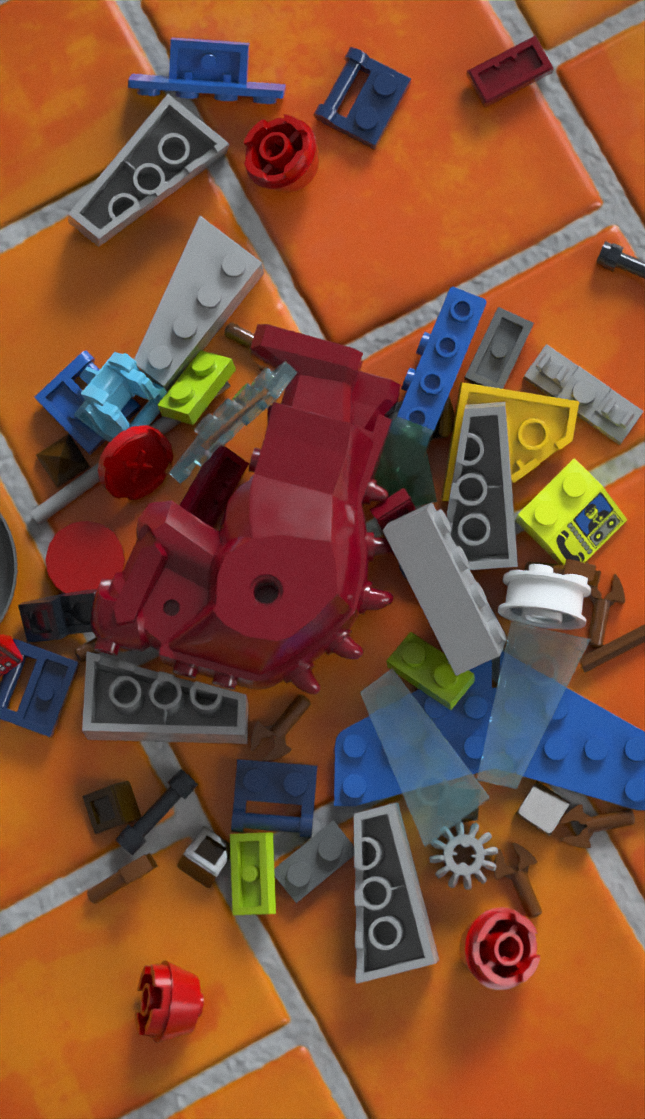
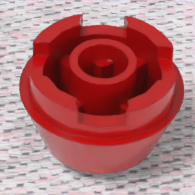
M283 114L284 118H276L269 122L262 119L251 128L243 143L247 147L245 162L243 163L248 176L255 184L263 188L285 193L301 190L313 180L319 167L317 144L312 129L302 120L287 114Z
M504 907L492 908L479 915L464 930L460 940V956L465 967L484 986L495 990L510 989L528 980L537 969L540 955H536L537 942L535 934H538L533 923L517 911Z
M167 960L162 961L161 964L145 965L137 991H142L141 1013L135 1012V1024L138 1035L148 1036L158 1043L191 1034L195 1029L198 1018L202 1014L204 1003L198 976Z

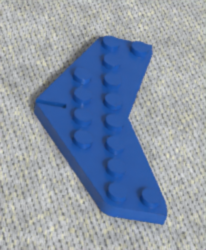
M503 651L499 656V688H492V660L469 670L474 673L475 682L452 710H449L418 689L342 730L335 741L334 807H356L486 770L500 769L631 810L645 811V732Z

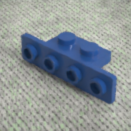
M173 37L170 42L169 76L131 74L128 79V88H137V94L157 96L160 95V90L176 91V97L198 98L199 93L214 94V99L220 101H236L238 96H252L253 102L261 104L276 103V98H284L286 85L247 82L249 43Z
M456 287L449 289L431 334L424 332L416 354L421 355V359L417 369L409 368L401 390L407 393L393 424V433L425 446L430 443L487 302L484 298Z

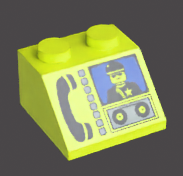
M574 458L517 515L515 522L558 564L565 565L566 559L586 562L627 521V518L605 488Z

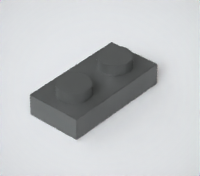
M498 307L464 380L475 385L504 389L534 323Z
M332 821L274 869L275 877L297 903L354 856V845L338 825Z

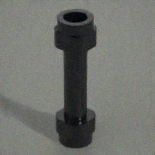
M607 241L604 242L596 263L611 271H614L615 267L645 279L644 261L623 253L624 247L611 244Z
M180 769L167 782L170 787L132 827L128 824L115 839L132 856L147 842L144 837L182 797L186 800L198 786L184 770Z

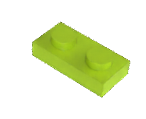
M200 350L157 406L162 416L193 425L235 372L236 368L232 359Z
M412 632L407 635L386 660L387 668L449 710H452L475 682V675L469 670L456 676L446 655Z
M273 832L230 834L233 915L276 914Z

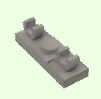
M547 344L523 377V379L550 397L579 401L577 416L619 445H621L644 412Z

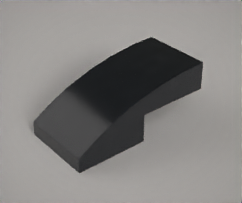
M97 589L59 594L20 603L18 607L27 643L60 640L69 634L93 632L91 630V611Z

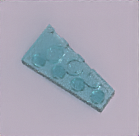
M286 361L273 371L267 367L255 378L251 385L246 383L232 400L226 399L213 415L207 414L194 429L198 436L169 474L181 484L189 477L196 465L201 466L221 444L224 446L244 424L247 426L278 399L297 371Z
M511 622L477 781L517 789L591 639Z
M391 668L362 690L360 694L426 848L487 802L490 797Z

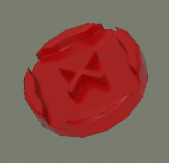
M148 425L133 426L120 432L108 443L100 456L97 469L100 483L113 497L118 499L126 497L128 500H137L152 493L166 478L167 473L165 470L168 462L172 465L174 456L171 443L158 429Z
M87 520L70 523L59 530L49 543L45 559L49 577L63 593L98 589L102 578L113 579L115 573L122 572L126 564L123 546L115 533L101 523Z

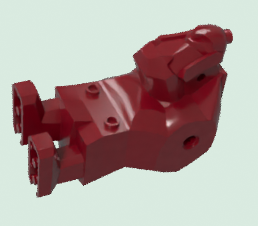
M257 324L250 347V358L287 381L282 402L277 403L273 401L272 405H267V429L261 449L254 448L248 471L254 472L253 476L238 487L228 500L219 532L173 501L149 503L138 518L136 527L137 540L124 570L116 572L113 579L102 578L96 591L91 611V630L97 638L94 649L104 654L118 656L120 648L144 652L149 647H152L159 651V656L164 665L174 667V673L185 677L196 678L197 674L213 678V684L233 690L236 689L237 685L249 689L262 690L285 681V683L292 682L298 689L309 694H317L321 690V686L316 680L312 669L315 667L313 662L324 653L328 656L334 653L346 659H359L363 655V648L350 637L352 626L360 614L365 615L366 610L382 609L390 605L394 597L391 592L372 588L373 582L368 581L369 562H374V556H383L389 553L392 548L387 538L374 537V532H367L363 506L364 503L370 505L371 501H384L388 498V492L377 485V480L373 478L391 431L392 420L387 417L396 409L401 385L391 379L360 371L363 363L361 360L363 353L355 348L269 324Z

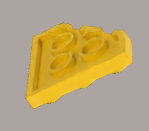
M460 382L441 500L449 501L465 405L506 402L512 483H515L557 450L562 449L573 441L579 401Z

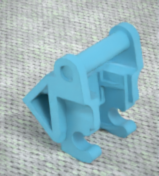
M114 352L99 371L86 367L80 374V378L88 385L81 393L85 401L74 415L109 442L120 432L133 426H149L160 413L157 405L167 393L163 386L151 382L136 365L137 362L126 353ZM138 395L149 400L131 424H129L121 410L130 398Z

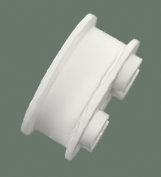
M531 564L529 565V570H510L504 574L503 583L508 586L505 603L499 605L498 613L508 620L533 627L557 630L583 628L586 625V618L581 615L583 599L590 595L591 587L587 584L588 579L584 576L555 574L550 566Z

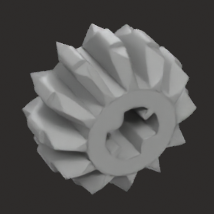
M456 821V837L452 835L447 827H443L440 831L448 840L447 844L439 840H432L431 846L443 850V855L430 856L429 861L430 863L444 861L445 866L437 870L435 875L437 878H441L450 870L453 874L448 882L449 887L454 888L458 882L459 875L463 876L464 888L469 890L472 889L471 874H474L481 884L487 881L486 876L479 870L481 866L491 871L496 869V864L485 861L484 858L485 855L498 854V848H483L482 844L489 841L492 835L490 832H487L479 839H476L475 835L479 830L478 823H472L468 835H464L463 822ZM458 844L462 848L471 846L474 850L475 855H470L471 858H474L471 865L467 866L464 862L457 865L454 862L453 856L457 855V853L453 852Z

